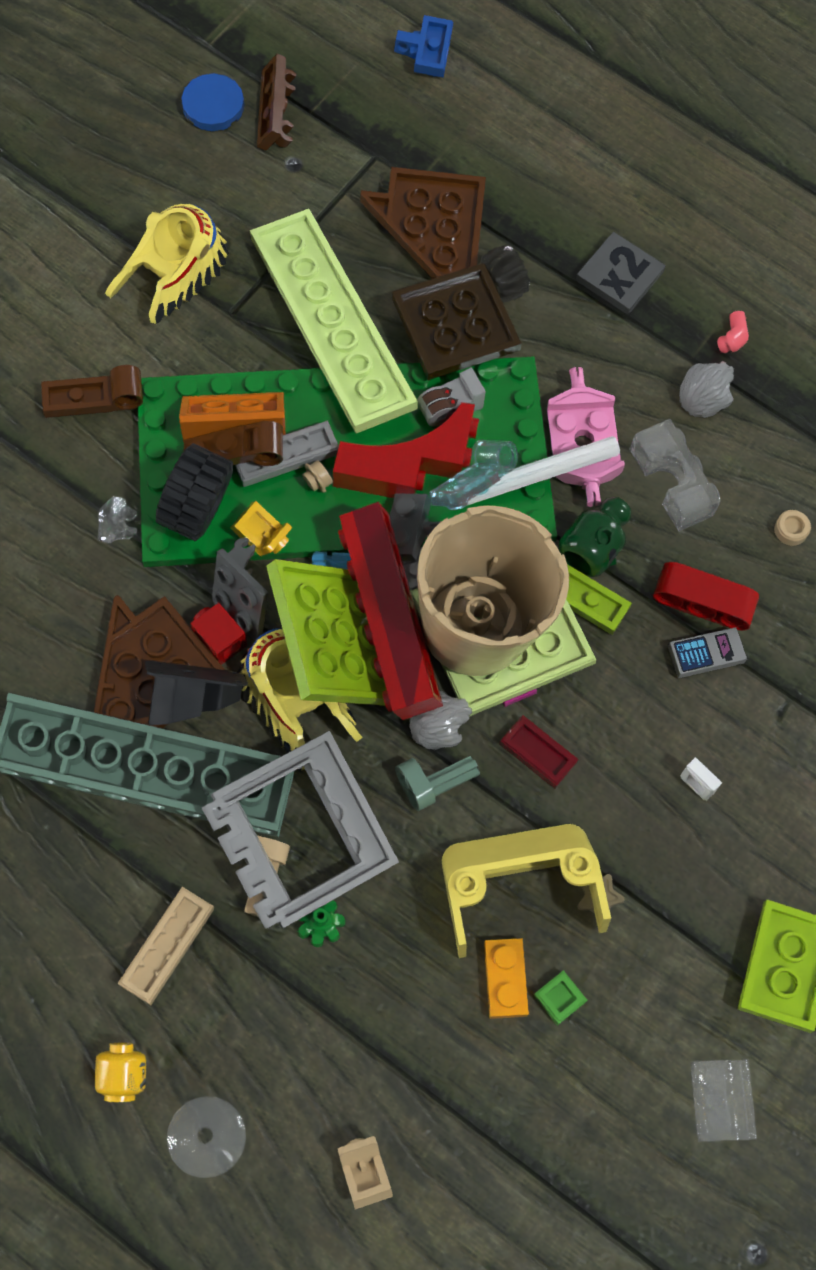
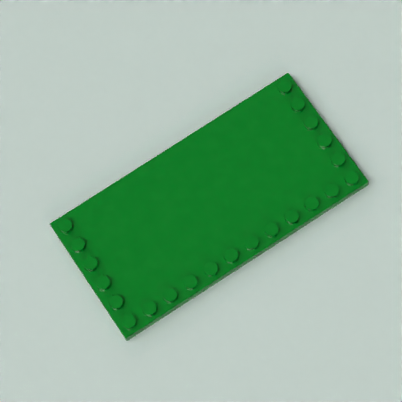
M535 356L496 358L431 380H427L420 363L397 364L416 399L430 388L442 386L459 378L460 372L471 367L486 391L483 408L475 411L473 418L479 419L476 439L469 438L467 445L468 448H473L470 468L462 469L460 480L426 473L423 491L416 490L415 494H428L432 501L428 514L429 521L442 522L446 518L450 519L466 512L467 508L500 506L514 509L530 516L544 526L552 534V541L556 542L557 531L550 478L464 507L458 503L455 493L457 487L547 458ZM321 368L141 378L143 403L141 406H138L143 566L157 567L216 563L217 551L223 548L227 553L234 548L235 541L240 539L230 527L254 501H257L280 524L289 523L292 529L286 535L289 541L278 553L274 554L271 552L260 556L255 552L249 561L312 557L316 551L327 552V555H332V552L349 553L348 549H344L339 538L338 530L342 529L339 516L378 501L390 516L394 498L333 487V483L326 487V492L324 493L319 488L316 491H312L302 474L307 472L305 467L243 487L237 469L233 465V473L225 495L212 522L202 537L197 541H193L156 523V509L166 482L184 451L179 419L183 396L284 392L286 434L328 421L338 445L340 441L370 446L394 445L417 439L439 426H429L418 407L414 411L356 434ZM336 456L320 461L332 480ZM425 539L424 542L421 544L420 548L423 547V545H424L426 539Z

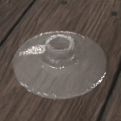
M210 1096L195 1098L184 1104L173 1116L167 1132L168 1150L175 1164L185 1173L198 1178H212L230 1170L241 1157L246 1142L245 1125L239 1112L227 1101ZM208 1128L212 1130L213 1138L209 1143H201L198 1139V1134L202 1129Z

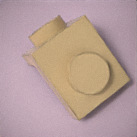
M374 1136L366 1139L357 1138L338 1148L340 1162L355 1210L393 1197Z

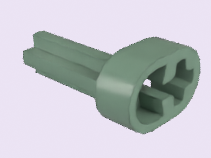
M471 756L428 777L425 776L419 763L414 758L395 766L397 778L410 803L417 811L434 804L436 796L480 775L477 769L478 765L475 760H472Z

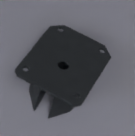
M146 661L147 674L155 676L149 725L171 724L201 716L202 712L223 709L240 701L242 686H248V682L244 674L233 671Z

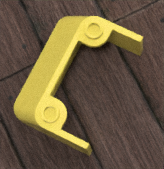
M564 824L456 843L445 850L442 856V869L459 958L466 957L467 949L460 908L476 905L484 898L486 879L560 866L564 879L574 886L589 885L599 933L607 932L611 915L600 865L583 829L573 824Z

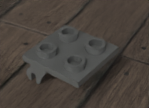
M240 538L235 541L234 548L227 553L223 548L217 551L212 600L215 605L219 602L241 629L255 641L263 634L269 592L252 577L251 568L245 570L250 558L255 553L256 546L251 545L248 548H243L248 545L249 539Z

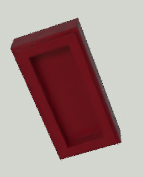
M524 715L518 719L499 743V745L554 789L558 787L579 760Z

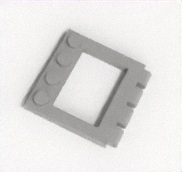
M330 731L210 794L213 802L202 807L213 831L225 825L229 829V832L219 836L218 840L231 865L242 859L245 860L247 865L236 870L235 873L248 897L252 898L262 892L264 899L253 904V907L265 929L276 923L279 924L280 928H284L399 863ZM304 766L355 865L291 900L239 800Z

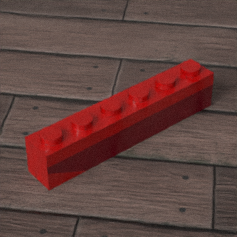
M378 501L339 516L342 529L338 530L339 538L344 549L349 550L351 560L347 561V568L352 580L357 581L360 591L355 593L356 601L361 612L366 613L368 624L364 625L365 634L370 645L375 646L377 657L373 658L374 667L379 678H384L387 689L382 691L386 708L389 712L393 711L398 717L405 720L442 707V699L388 512Z

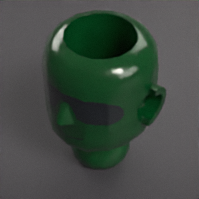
M609 497L602 502L600 511L587 510L582 512L559 541L558 550L561 555L564 554L567 564L589 578L598 577L608 567L616 565V556L626 544L625 533L621 526L626 525L631 518L630 506L619 497Z

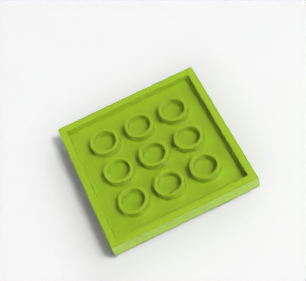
M277 559L269 563L266 567L301 700L385 705L382 691L387 689L384 678H379L374 667L373 658L377 657L374 645H370L366 637L364 625L368 624L366 613H362L359 609L355 593L360 592L358 583L352 580L348 569Z

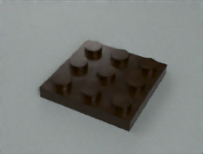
M484 263L392 292L393 303L427 380L521 350L522 343Z

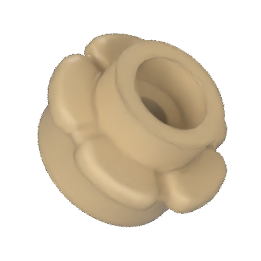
M319 460L311 465L305 464L307 472L302 474L308 486L312 491H316L319 488L321 492H326V487L333 483L328 471Z

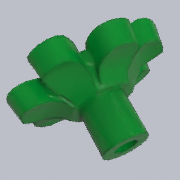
M332 900L298 919L304 922L297 930L299 937L305 939L311 935V944L314 947H322L325 937L330 942H336L340 938L336 927H343L346 923L343 915L335 914L338 908L337 903Z

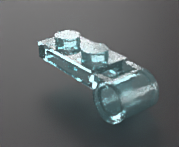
M478 440L472 449L473 464L430 491L431 504L434 506H445L449 510H458L466 507L468 501L474 497L488 492L489 487L500 481L501 477L512 471L516 466L518 452L515 444L511 441Z

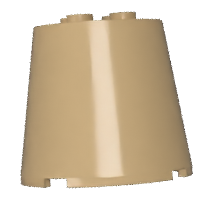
M500 506L467 508V511L450 519H444L426 539L417 567L421 629L429 651L447 668L470 676H484L499 672L515 661L559 616L569 589L567 562L564 554L561 555L557 546L552 541V534L530 516L514 509Z

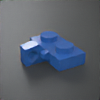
M424 15L421 31H413V33L397 31L394 52L416 59L414 72L444 78L454 22Z

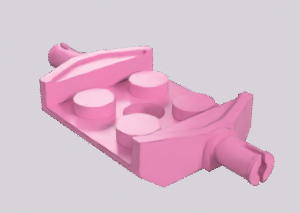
M576 367L571 368L569 374L572 388L549 399L546 409L552 455L580 447L575 442V438L578 436H586L592 443L614 436L618 441L613 408L615 396L586 387L583 368L578 367V372H576ZM619 454L618 456L555 477L564 483L582 486V489L586 490L587 506L592 507L594 503V507L602 504L599 491L600 484L611 481L620 475L625 464L624 460L621 461Z

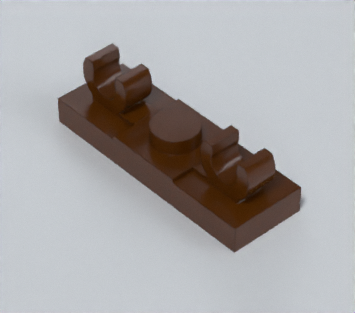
M277 53L264 67L261 76L257 147L266 151L274 142L278 146L286 148L293 140L292 137L285 135L293 128V124L288 120H283V114L288 104V99L285 96H290L295 91V86L289 83L294 80L296 73L286 69V57Z

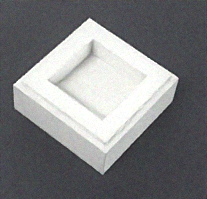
M696 757L680 775L681 779L706 801L722 784Z

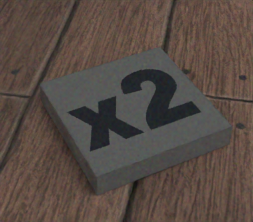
M613 232L577 273L575 281L628 315L663 274L666 265Z

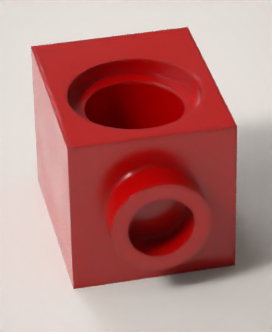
M219 602L212 608L205 607L195 615L193 622H191L192 630L221 665L247 646L245 632Z

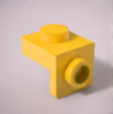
M254 501L230 528L240 538H248V545H255V552L263 556L271 552L276 554L287 544L289 538L286 535L292 529V526L289 523L280 524L257 501Z

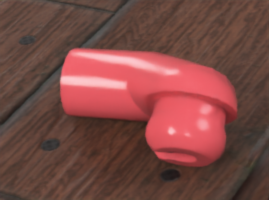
M735 311L729 315L731 330L725 336H720L717 340L720 352H736L747 343L749 334L745 312Z

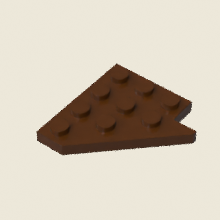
M391 167L388 193L361 190L360 202L432 279L477 265L486 177Z
M117 595L113 599L94 713L149 725L155 676L147 674L146 661L225 669L165 596L135 616L120 596ZM168 724L149 725V726H153V727H157V728H164V727H165L166 725H168Z

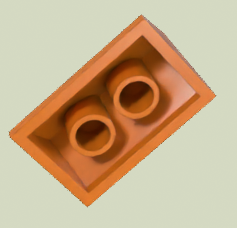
M284 392L183 396L179 414L183 442L185 439L260 421H274L283 426V435H286Z

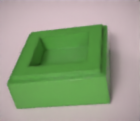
M564 970L533 995L557 1026L588 1001Z

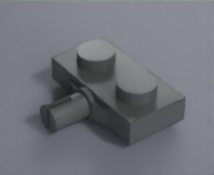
M395 494L389 517L402 561H417L421 544L427 535L440 523L431 522L428 519L432 502L428 494Z

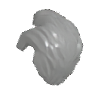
M724 361L709 364L698 363L691 366L680 387L681 407L688 411L690 415L703 418L713 416L721 409H726L734 400L729 389L730 383L734 379V368L727 365Z
M439 691L443 703L442 707L410 718L409 728L411 729L413 740L426 749L433 750L458 745L462 741V735H459L458 729L469 720V716L472 714V708L468 706V702L464 698H453L445 692Z

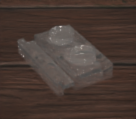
M749 1059L691 1062L698 1142L756 1140L757 1133Z

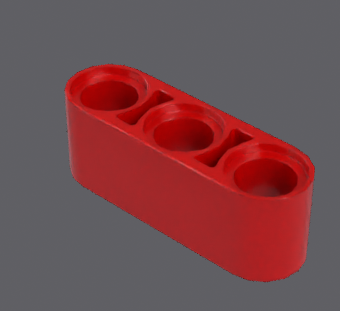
M666 562L663 565L653 594L654 599L665 606L728 628L736 627L739 631H745L750 628L759 601L758 592L747 586L677 562Z

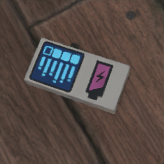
M736 627L673 641L668 645L678 678L744 664L747 660Z

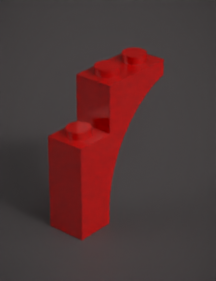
M461 402L457 410L442 425L430 433L408 442L394 445L370 446L340 441L333 469V487L394 498L395 494H415L416 490L423 491L426 473L460 480L462 469L470 468L473 448L467 447L469 438L476 439L479 419L473 418L475 405Z

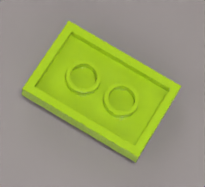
M766 900L763 903L738 1010L808 1033L815 1031L816 915L770 900Z

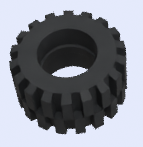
M194 443L187 447L179 457L163 489L156 509V523L193 541H197L202 537L212 522L225 495L233 473V461Z

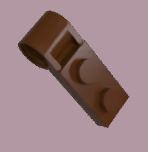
M133 365L114 367L110 371V376L41 382L42 406L45 418L130 410L138 408L143 403L141 371Z
M260 421L248 425H240L184 440V450L194 443L233 461V465L252 461L261 466H274L283 461V426L274 421Z

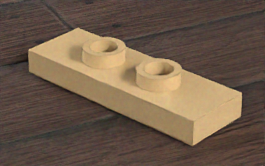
M182 887L119 980L118 985L151 1006L210 917L214 906Z

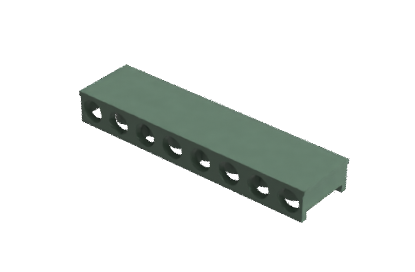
M8 693L7 705L0 726V773L206 821L208 819L202 807L213 802L210 794L281 757ZM295 771L239 800L255 832L279 837Z

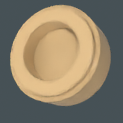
M797 510L783 512L774 526L776 537L782 543L790 546L803 543L811 530V523L808 517Z

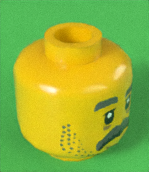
M110 1043L109 1051L101 1052L96 1056L95 1090L97 1093L104 1095V1101L131 1102L135 1100V1095L144 1091L146 1085V1056L142 1052L133 1051V1043Z

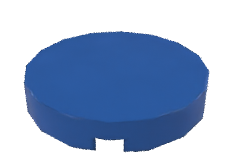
M215 73L201 75L191 80L184 88L181 98L185 117L189 118L197 128L207 131L227 129L231 126L232 122L236 119L238 121L241 118L244 110L242 89L236 81L225 75Z

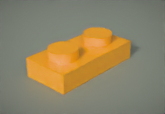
M523 938L485 940L484 950L489 1019L527 1017L529 1011Z

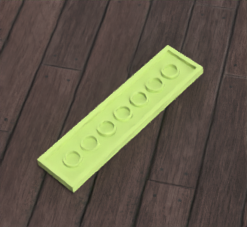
M310 209L250 230L251 240L355 433L357 434L418 409L416 397Z

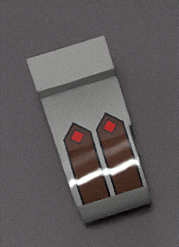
M471 367L460 372L459 378L423 392L417 399L418 407L429 426H439L450 418L461 402L474 404V412L482 409L486 391Z

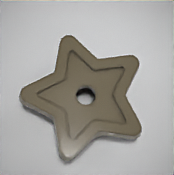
M607 874L602 877L609 910L613 906L624 903V896L613 889L612 876ZM589 885L582 886L584 896L577 905V908L579 910H590L594 913Z

